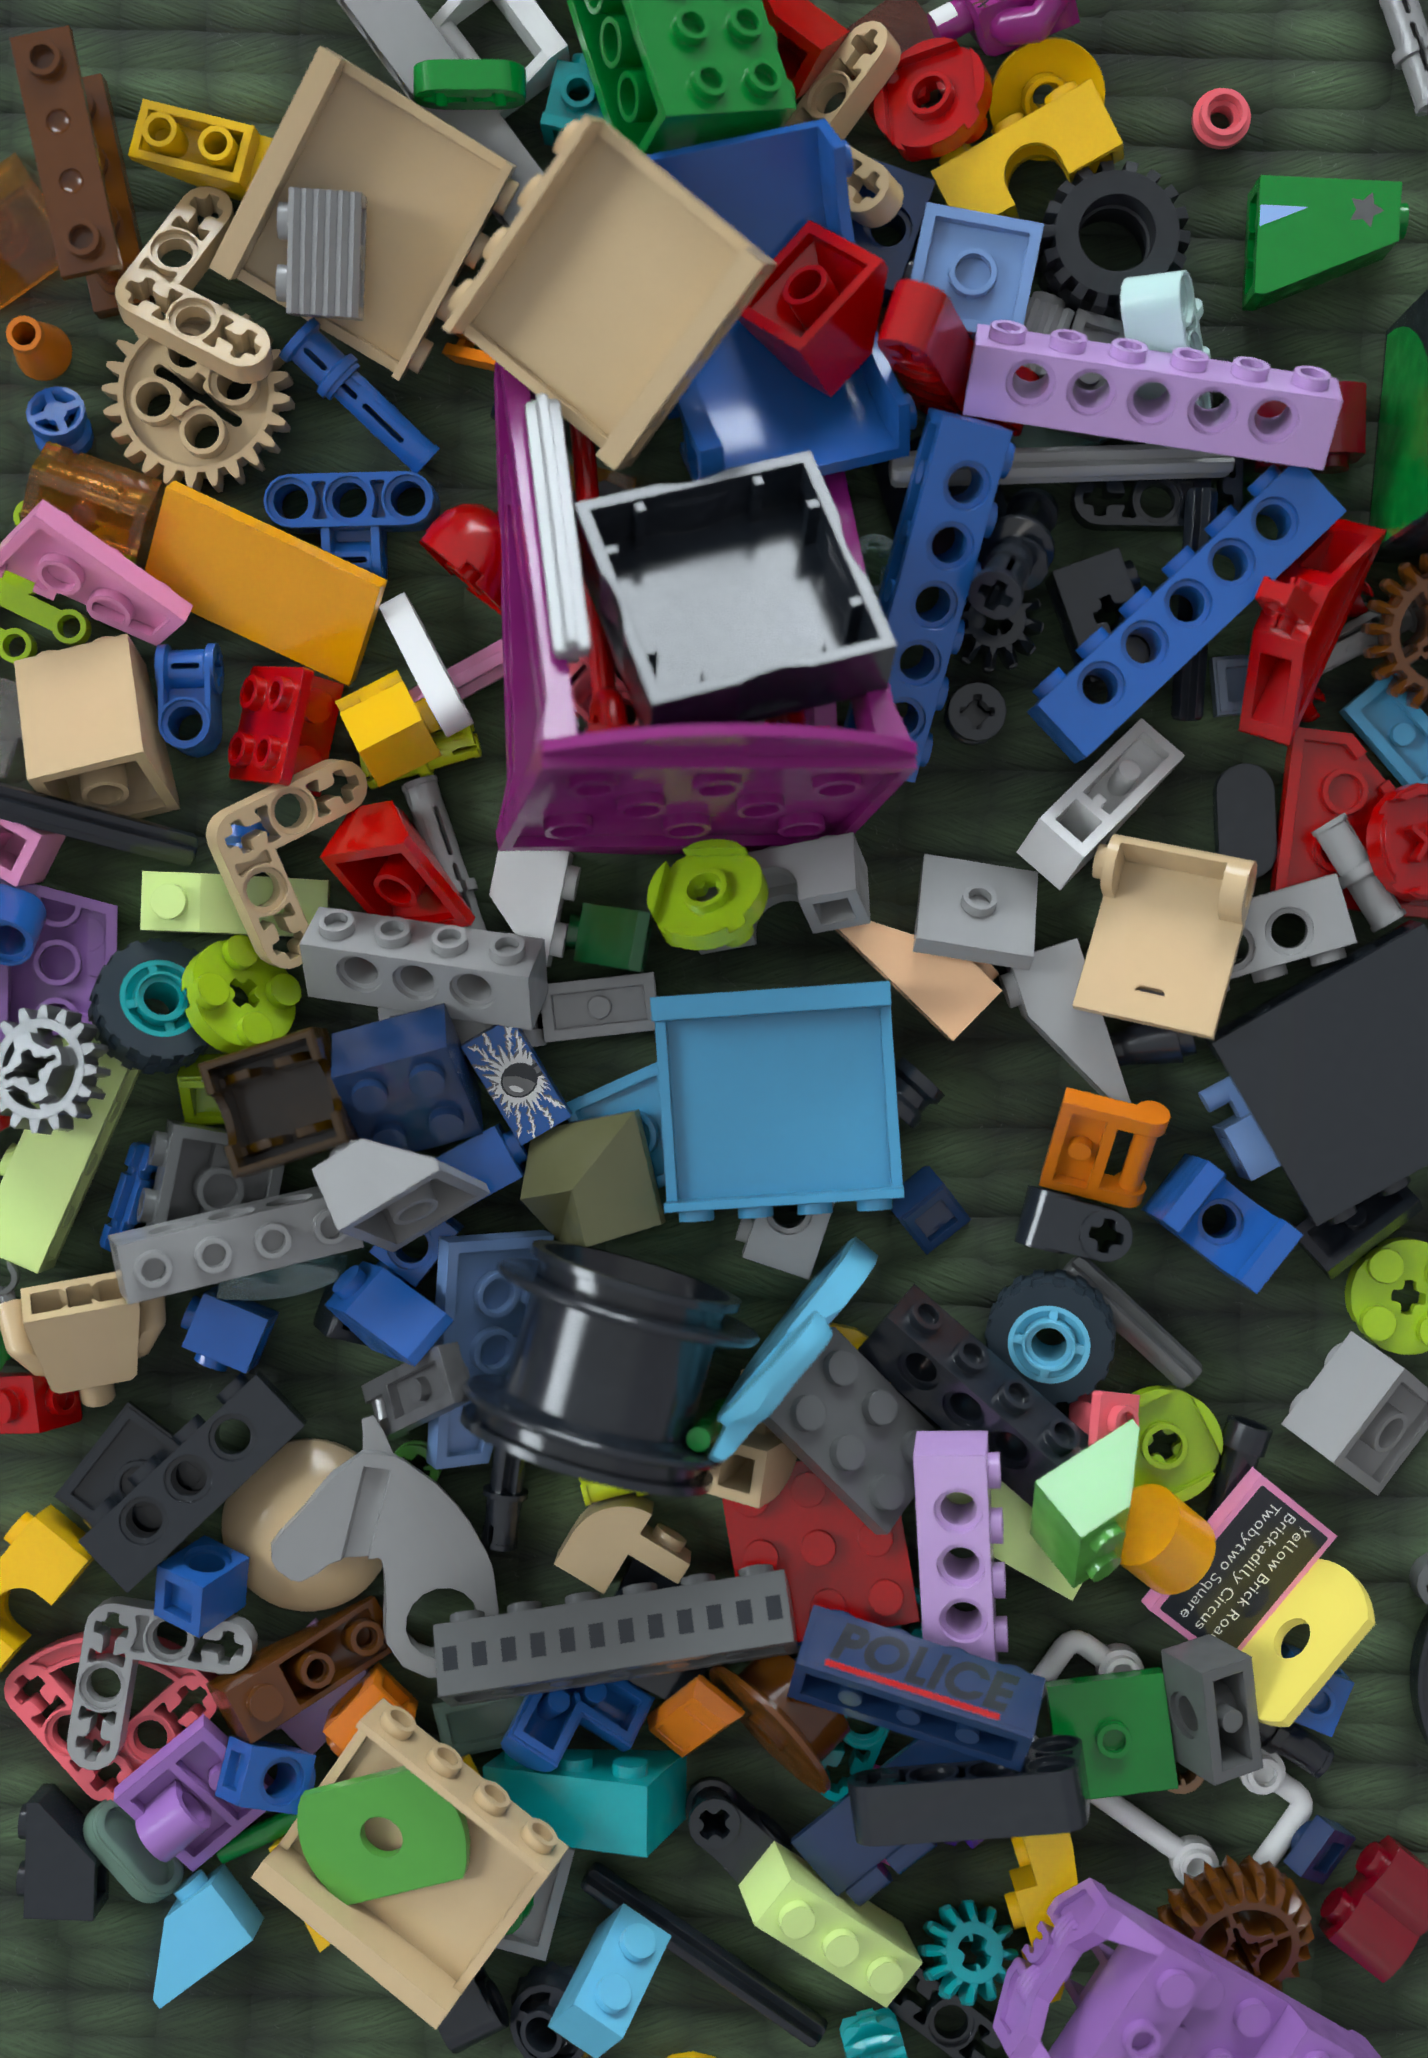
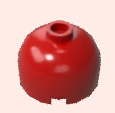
M463 503L446 510L427 528L426 534L419 541L420 545L451 576L455 574L468 586L466 588L468 591L502 616V545L498 511L496 513L482 504Z

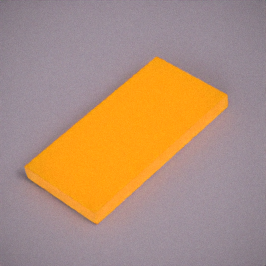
M175 480L165 488L145 571L168 585L175 593L193 605L192 613L347 686H350L357 678L388 581Z

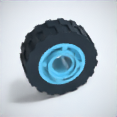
M1045 1269L1033 1270V1274L1018 1276L1013 1280L1012 1285L1008 1288L1005 1286L1000 1291L996 1303L992 1305L984 1339H987L986 1347L1050 1403L1056 1406L1059 1402L1067 1401V1404L1078 1401V1397L1085 1393L1089 1395L1096 1389L1097 1383L1100 1380H1104L1108 1374L1110 1361L1113 1362L1116 1325H1113V1312L1110 1305H1106L1103 1300V1294L1097 1287L1093 1288L1087 1284V1279L1078 1274L1076 1277L1066 1274V1270L1055 1269V1271H1045ZM1044 1328H1052L1062 1333L1066 1340L1058 1345H1046L1036 1337L1035 1333Z

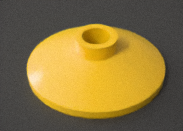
M1047 37L1040 43L1020 46L1005 59L993 79V94L989 108L992 126L994 127L1001 120L1012 114L1022 112L1025 117L1046 105L1045 103L1036 104L1033 102V94L1041 85H1050L1052 91L1068 82L1075 81L1077 86L1091 79L1104 104L1105 83L1100 67L1086 49L1065 38ZM1033 158V159H1030V160L1047 161V160H1049V159H1046V158Z

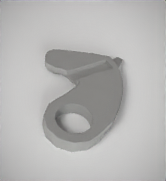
M374 1415L362 1419L363 1449L333 1470L299 1511L281 1528L271 1542V1559L277 1571L291 1581L298 1582L317 1575L326 1566L340 1561L344 1557L368 1556V1559H381L384 1576L383 1630L386 1643L402 1667L427 1678L437 1677L435 1648L418 1643L406 1630L407 1616L412 1605L423 1594L430 1591L452 1588L464 1593L474 1602V1610L484 1611L485 1617L498 1615L499 1609L493 1567L479 1536L459 1505L435 1480L404 1458L393 1453L383 1429Z

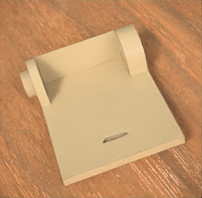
M1113 834L1108 844L1100 843L1093 861L1092 876L1093 878L1100 879L1103 899L1073 1001V1008L1214 1040L1254 892L1257 862L1119 834ZM1140 989H1145V990L1155 991V992L1163 993L1164 996H1162V995H1157V994H1153V993H1148V992H1142V991H1138V990H1140Z

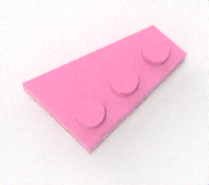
M44 499L0 543V578L3 577L6 570L35 583L34 593L54 601L57 593L86 605L91 618L155 646L160 645L186 622L193 607L191 603L175 593L168 585L155 579L124 557L120 551L107 545L76 523L68 514L58 510Z

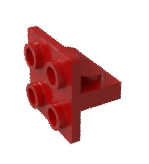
M253 666L240 691V705L243 709L238 732L232 737L228 748L229 778L268 786H289L294 774L321 761L328 760L339 711L335 701L341 699L344 684L314 676L313 670L304 667ZM309 790L314 797L321 796V791Z

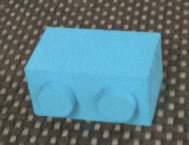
M623 1903L597 1926L548 2027L593 2058H599L623 2039L671 1935Z

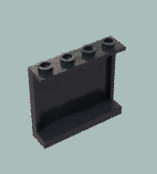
M1408 920L1348 954L1347 957L1339 959L1219 1027L1216 1030L1214 1040L1204 1038L1214 1057L1221 1062L1303 1204V1212L1316 1226L1324 1222L1328 1226H1332L1349 1219L1358 1212V1203L1376 1193L1380 1197H1385L1398 1192L1411 1182L1409 1175L1428 1165V929L1424 923Z

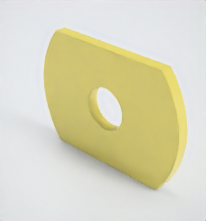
M1318 1559L1241 1650L1252 1657L1258 1721L1260 1723L1276 1727H1289L1375 1625V1614L1366 1589L1344 1567L1328 1560ZM1308 1624L1310 1627V1638L1306 1647L1292 1658H1283L1281 1655V1644L1285 1635L1297 1625Z

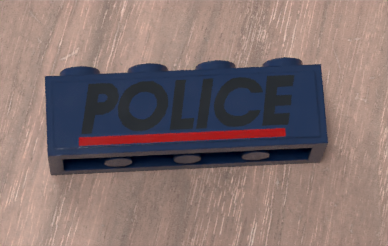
M813 1605L787 1697L1020 1772L1034 1739L1046 1678L1028 1673L1015 1665H1003L971 1655L959 1647L943 1646L912 1636L899 1628H886L864 1621L842 1610H830Z

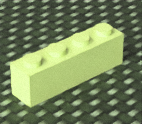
M61 1038L64 1047L69 1045L64 1038ZM95 1038L91 1040L92 1043L101 1044L100 1041L96 1042ZM107 1054L98 1058V1065L111 1069V1076L97 1079L96 1086L106 1095L103 1100L93 1098L88 1100L87 1105L92 1112V1116L89 1119L73 1117V1130L69 1132L53 1130L51 1135L24 1130L19 1143H12L8 1147L0 1162V1175L4 1176L0 1183L1 1258L36 1274L54 1268L141 1070L135 1068L130 1070L121 1066L122 1062L114 1057L111 1059ZM31 1103L37 1108H40L38 1103Z

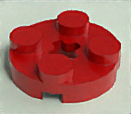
M939 37L922 41L905 50L901 54L900 62L897 66L898 69L891 75L887 84L882 87L874 98V116L880 131L905 160L915 162L921 159L944 156L958 149L963 144L977 141L987 129L988 121L986 114L991 105L993 90L990 74L979 55L972 48L969 50L968 48L960 47L954 39ZM939 89L943 95L942 99L930 108H921L922 104L930 100V92Z

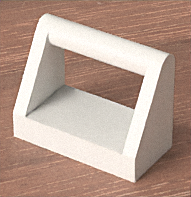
M447 0L431 19L459 59H481L456 25L490 0ZM493 0L535 57L525 68L526 102H528L552 83L557 59L571 62L568 45L535 0ZM520 107L498 110V112L505 119Z

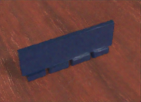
M916 1738L880 1768L978 1761L982 1759ZM849 1792L792 1837L791 1840L792 1845L835 1895L838 1896L846 1890L848 1896L858 1906H862L893 1881L889 1870L881 1862L886 1858L889 1865L898 1874H902L937 1846V1842L879 1847L858 1844L855 1839Z

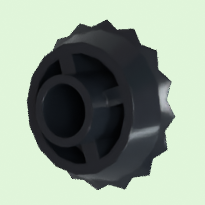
M553 1961L543 1968L533 1965L527 1976L518 1979L517 1990L511 1995L510 2030L514 2043L524 2058H593L548 2027L575 1972L572 1965L560 1967Z

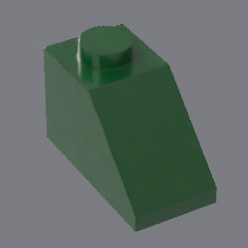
M583 903L581 915L571 913L565 947L575 949L573 961L645 973L654 918L651 912Z

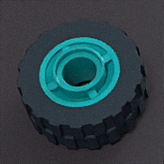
M149 938L148 942L139 943L138 940L128 944L127 948L123 951H116L110 957L107 965H104L101 969L89 1001L92 1002L88 1009L89 1022L92 1021V1024L98 1028V1032L94 1037L96 1042L100 1041L101 1044L107 1045L109 1051L106 1054L111 1059L114 1057L122 1062L121 1066L130 1070L132 1068L142 1070L143 1074L154 1075L155 1072L174 1073L180 1067L185 1066L187 1068L195 1063L200 1054L203 1056L210 1045L197 1034L187 1018L185 1009L190 1006L187 998V988L181 992V980L185 968L199 954L195 949L185 948L182 946L183 943L174 940L165 942L161 941V938ZM158 999L167 1005L170 1013L165 1015L156 1014L147 1008L144 1000Z

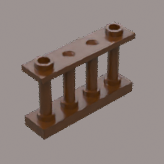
M69 25L9 38L61 278L65 281L86 276L95 315L99 319L120 315L115 297V287L119 279L142 251L143 246L108 83L101 73L82 77L73 32ZM150 295L146 301L155 304L154 297ZM136 298L133 300L134 305L138 306L140 302H142L141 300H138Z

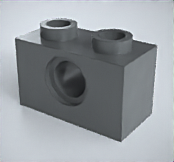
M1211 1634L1162 1649L1163 1673L1175 1761L1214 1786L1263 1769L1252 1657Z

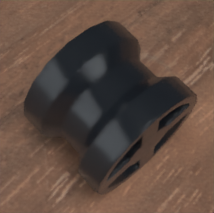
M979 682L966 684L956 691L946 705L944 714L946 729L952 738L961 744L971 746L984 744L998 733L1005 722L1007 713L1005 700L999 691L989 684ZM978 700H979V705H981V706L984 708L985 711H990V712H984L983 709H982L980 706H978Z
M901 1057L895 1064L898 1116L912 1129H915L922 1121L921 1113L929 1104H938L945 1095L904 1057Z

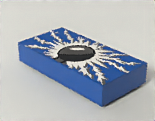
M493 1025L462 1043V1050L520 1145L527 1143L571 1117L572 1112L522 1029Z

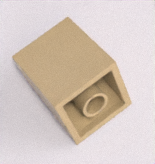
M128 634L104 636L90 643L61 650H47L40 652L36 656L14 661L27 781L36 792L137 819L180 809L179 797L166 743L158 728V711L147 666Z

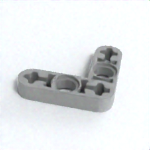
M114 1596L104 1600L88 1616L85 1624L67 1736V1751L71 1759L79 1767L87 1770H99L108 1766L123 1749L127 1737L139 1661L218 1674H233L242 1670L255 1654L258 1646V1634L254 1625L246 1618L233 1614L204 1634L203 1639L217 1641L221 1640L227 1631L235 1633L234 1642L243 1645V1648H239L232 1657L224 1655L225 1648L223 1645L210 1642L203 1646L201 1654L195 1653L194 1650L200 1638L188 1632L185 1647L171 1650L164 1647L157 1637L159 1623L165 1620L154 1615L155 1601L125 1596ZM113 1612L119 1614V1623L123 1626H128V1630H124L117 1637L113 1653L96 1654L95 1651L102 1653L110 1643L111 1628L102 1625V1621H106ZM99 1668L113 1670L121 1682L119 1694L113 1697H104L95 1692L91 1685L93 1671ZM109 1712L102 1720L100 1734L102 1739L110 1741V1743H107L100 1752L93 1751V1742L85 1739L84 1736H87L95 1727L98 1713Z

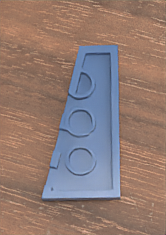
M546 1230L439 1237L435 1305L454 1321L435 1342L433 1348L437 1345L458 1342L462 1360L468 1368L470 1378L486 1374H508L531 1293L503 1278L497 1266L499 1262L510 1258L539 1260L530 1253V1250L535 1240L554 1239L555 1235ZM465 1404L428 1422L426 1462L436 1470L489 1463L493 1446L469 1432L460 1422L461 1411Z

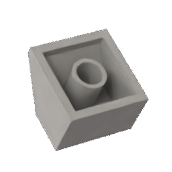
M362 1138L337 1146L330 1152L329 1159L312 1168L337 1230L391 1252L397 1251L490 1194L486 1183L435 1158Z
M1351 1331L1343 1343L1337 1344L1328 1353L1324 1362V1368L1309 1388L1301 1391L1294 1398L1290 1405L1289 1414L1281 1424L1378 1496L1428 1430V1388L1400 1364Z

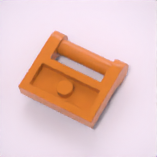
M1066 1087L1042 1168L1039 1186L1124 1208L1139 1206L1147 1189L1144 1176L1157 1137L1165 1134L1171 1117L1169 1110L1156 1101L1147 1100L1136 1105ZM1117 1131L1133 1133L1122 1171L1114 1176L1105 1174V1168Z

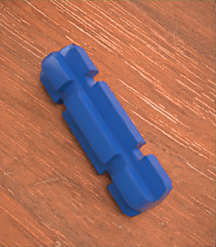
M133 1142L129 1146L124 1162L128 1169L125 1172H121L108 1212V1217L112 1218L111 1223L104 1225L99 1241L100 1247L111 1252L108 1235L132 1230L137 1223L141 1224V1222H137L140 1195L143 1188L152 1189L154 1180L150 1176L151 1173L157 1172L158 1166L149 1165L148 1163L150 1144Z

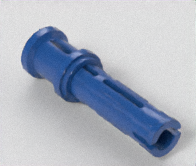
M314 317L311 318L285 345L279 357L285 363L293 361L318 385L316 392L323 399L326 397L330 401L335 397L376 438L411 469V472L419 473L440 448L425 437L358 372L360 365L357 363L358 359L352 353L344 355L319 331L321 324Z

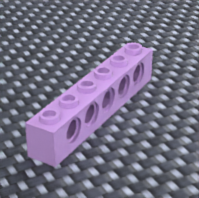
M996 320L991 322L990 326L977 324L965 390L963 415L1324 470L1343 399L1338 379L1332 378L1329 372L1317 367L1298 366L1292 372L1272 369L1267 362L1253 357H1237L1233 362L1209 359L1206 353L1193 348H1175L1172 353L1148 350L1146 344L1133 339L1118 338L1114 339L1112 344L1088 341L1084 334L1074 330L1057 329L1053 330L1051 335L1029 332L1024 325L1014 321ZM1033 363L1043 367L1047 373L1037 381H1025L1019 378L1015 371L1022 365ZM1086 373H1098L1107 380L1102 387L1091 391L1084 390L1075 383L1080 376ZM1148 382H1158L1167 388L1163 395L1151 400L1143 399L1135 393L1141 385ZM1210 391L1221 392L1227 396L1226 400L1216 408L1206 409L1195 403L1201 395ZM1269 401H1281L1287 405L1285 410L1275 417L1265 418L1256 413L1261 405Z
M988 1430L917 1431L913 1463L923 1639L943 1646L959 1647L971 1655L998 1663V1652H1008L1007 1616H996L995 1599L1006 1598L1005 1562H994L993 1544H1003L1004 1542L1003 1508L991 1507V1489H1001L1000 1452H989ZM954 1492H962L969 1495L973 1500L967 1504H956L951 1502L946 1496ZM963 1547L973 1551L975 1555L969 1558H958L949 1551L954 1548ZM959 1602H967L976 1606L977 1609L964 1612L952 1605Z

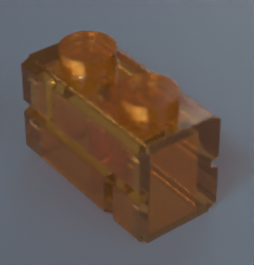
M47 441L40 452V456L37 457L31 467L21 511V519H24L44 499L58 510L68 514L76 523L107 545L123 554L137 558L151 530L162 487V480L82 452L79 454L74 453L70 448Z

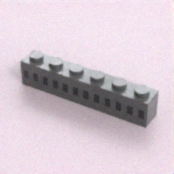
M758 1564L741 1568L738 1571L739 1577L716 1580L714 1574L702 1573L686 1576L680 1580L681 1586L658 1589L656 1583H637L624 1587L622 1589L623 1595L600 1598V1594L597 1592H580L566 1596L565 1604L542 1607V1602L523 1601L507 1606V1613L485 1617V1612L481 1610H466L450 1615V1622L433 1625L438 1697L450 1707L799 1653L788 1578L784 1570L774 1571L773 1565Z

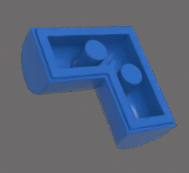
M628 1680L527 1695L524 1697L504 1735L501 1746L506 1754L517 1763L526 1768L545 1773L557 1768L578 1725H581L619 1751L626 1752L632 1747L655 1698Z

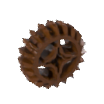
M1428 553L1420 555V573L1409 562L1398 566V574L1403 582L1402 586L1391 579H1383L1380 582L1379 587L1390 598L1387 603L1379 600H1369L1367 609L1381 614L1379 624L1365 623L1361 628L1363 634L1378 635V644L1369 645L1363 649L1364 657H1383L1384 659L1382 663L1372 670L1371 675L1376 680H1382L1394 674L1395 676L1388 684L1386 693L1391 697L1397 698L1408 690L1406 705L1415 709H1419L1428 697V679L1419 675L1410 666L1418 659H1428ZM1414 601L1415 605L1412 609L1417 617V628L1414 634L1407 641L1403 642L1404 647L1401 648V623L1407 608Z
M1226 1855L1220 1867L1213 1868L1204 1861L1203 1873L1196 1877L1184 1873L1185 1886L1182 1889H1167L1169 1904L1157 1907L1158 1920L1281 1992H1283L1282 1982L1286 1977H1300L1298 1962L1311 1958L1308 1943L1315 1939L1310 1922L1312 1918L1309 1914V1906L1294 1881L1288 1878L1286 1873H1280L1279 1869L1274 1867L1270 1861L1260 1865L1259 1862L1248 1855L1238 1865L1236 1861Z

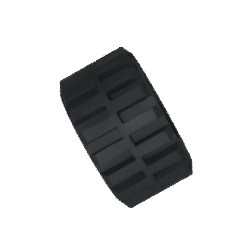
M1110 160L1100 162L1095 174L1087 166L1076 172L1072 183L1066 180L1058 188L1053 201H1050L1042 220L1044 228L1035 267V273L1042 272L1043 274L1039 282L1041 291L1053 292L1065 302V308L1068 307L1075 312L1079 308L1122 321L1120 293L1125 278L1181 271L1187 259L1184 253L1190 245L1191 231L1183 230L1189 216L1185 206L1174 207L1179 193L1173 185H1169L1164 190L1158 185L1161 174L1153 169H1150L1147 177L1136 173L1139 163L1126 161L1122 170H1115L1114 161ZM1101 221L1114 222L1125 227L1138 241L1142 255L1141 264L1125 271H1110L1097 266L1085 255L1080 244L1079 231L1089 224Z

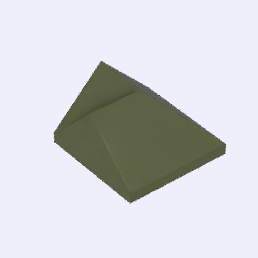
M639 1109L558 1124L530 1140L520 1200L550 1233L555 1235L554 1237L558 1241L573 1243L581 1247H589L662 1225L666 1222Z

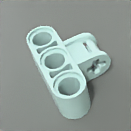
M1181 270L1127 277L1123 280L1120 293V307L1125 338L1140 341L1148 346V350L1172 353L1175 348H1193L1206 353L1209 359H1211L1210 349L1203 346L1199 322L1204 313L1203 302L1194 296L1193 284L1188 271ZM1148 382L1141 385L1135 393L1143 399L1151 400L1163 395L1167 388L1158 382ZM1209 392L1201 395L1195 403L1202 408L1211 409Z

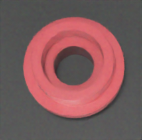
M1217 88L1205 93L1196 103L1191 117L1195 136L1201 143L1213 149H1227L1238 144L1244 138L1251 123V111L1247 101L1239 92L1229 88ZM1215 113L1225 115L1229 120V127L1225 129L1217 128L1212 124L1210 116Z

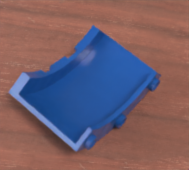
M826 119L647 155L772 260L809 220L855 244L847 178H851L853 175L852 152L848 142L839 138ZM737 320L667 416L668 419L677 417L681 419L684 442L680 443L679 450L692 482L711 477L729 468L810 450L822 476L910 456V430H914L917 426L915 404L909 393L904 394L889 362L878 347L877 330L872 354L832 397H829L796 377Z

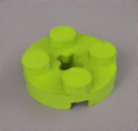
M703 840L683 848L685 857L677 860L671 867L665 861L657 869L648 888L647 904L663 937L669 945L689 950H709L724 945L737 947L746 943L754 933L753 925L759 920L767 904L768 882L757 860L748 855L745 847L731 840ZM710 887H716L718 894L712 899L704 902L696 900L698 896H705Z
M242 934L233 935L228 940L215 942L197 954L188 963L181 980V992L187 988V998L190 1004L185 1009L189 1023L204 1041L225 1053H233L285 1036L295 1018V1004L301 998V988L295 977L288 974L285 968H279L261 960L255 952L249 937ZM230 985L240 987L246 993L249 1004L245 1003L241 1007L237 1006L233 1002L235 991Z
M1406 1237L1387 1239L1377 1244L1378 1247L1370 1250L1365 1257L1359 1258L1352 1266L1345 1286L1346 1308L1352 1321L1356 1322L1359 1331L1374 1345L1401 1355L1425 1353L1428 1351V1243ZM1405 1280H1412L1413 1290L1419 1292V1300L1417 1303L1411 1304L1408 1311L1401 1312V1303L1392 1300L1393 1290L1403 1289Z
M1156 1385L1133 1392L1132 1394L1140 1395L1138 1412L1140 1430L1133 1488L1144 1484H1158L1170 1490L1183 1502L1192 1499L1209 1486L1215 1476L1213 1471L1218 1464L1219 1454L1222 1455L1223 1436L1217 1419L1202 1401L1176 1386ZM1160 1430L1166 1435L1176 1433L1178 1441L1171 1445L1173 1455L1167 1459H1164L1158 1452L1149 1454L1148 1446L1153 1442L1152 1435Z

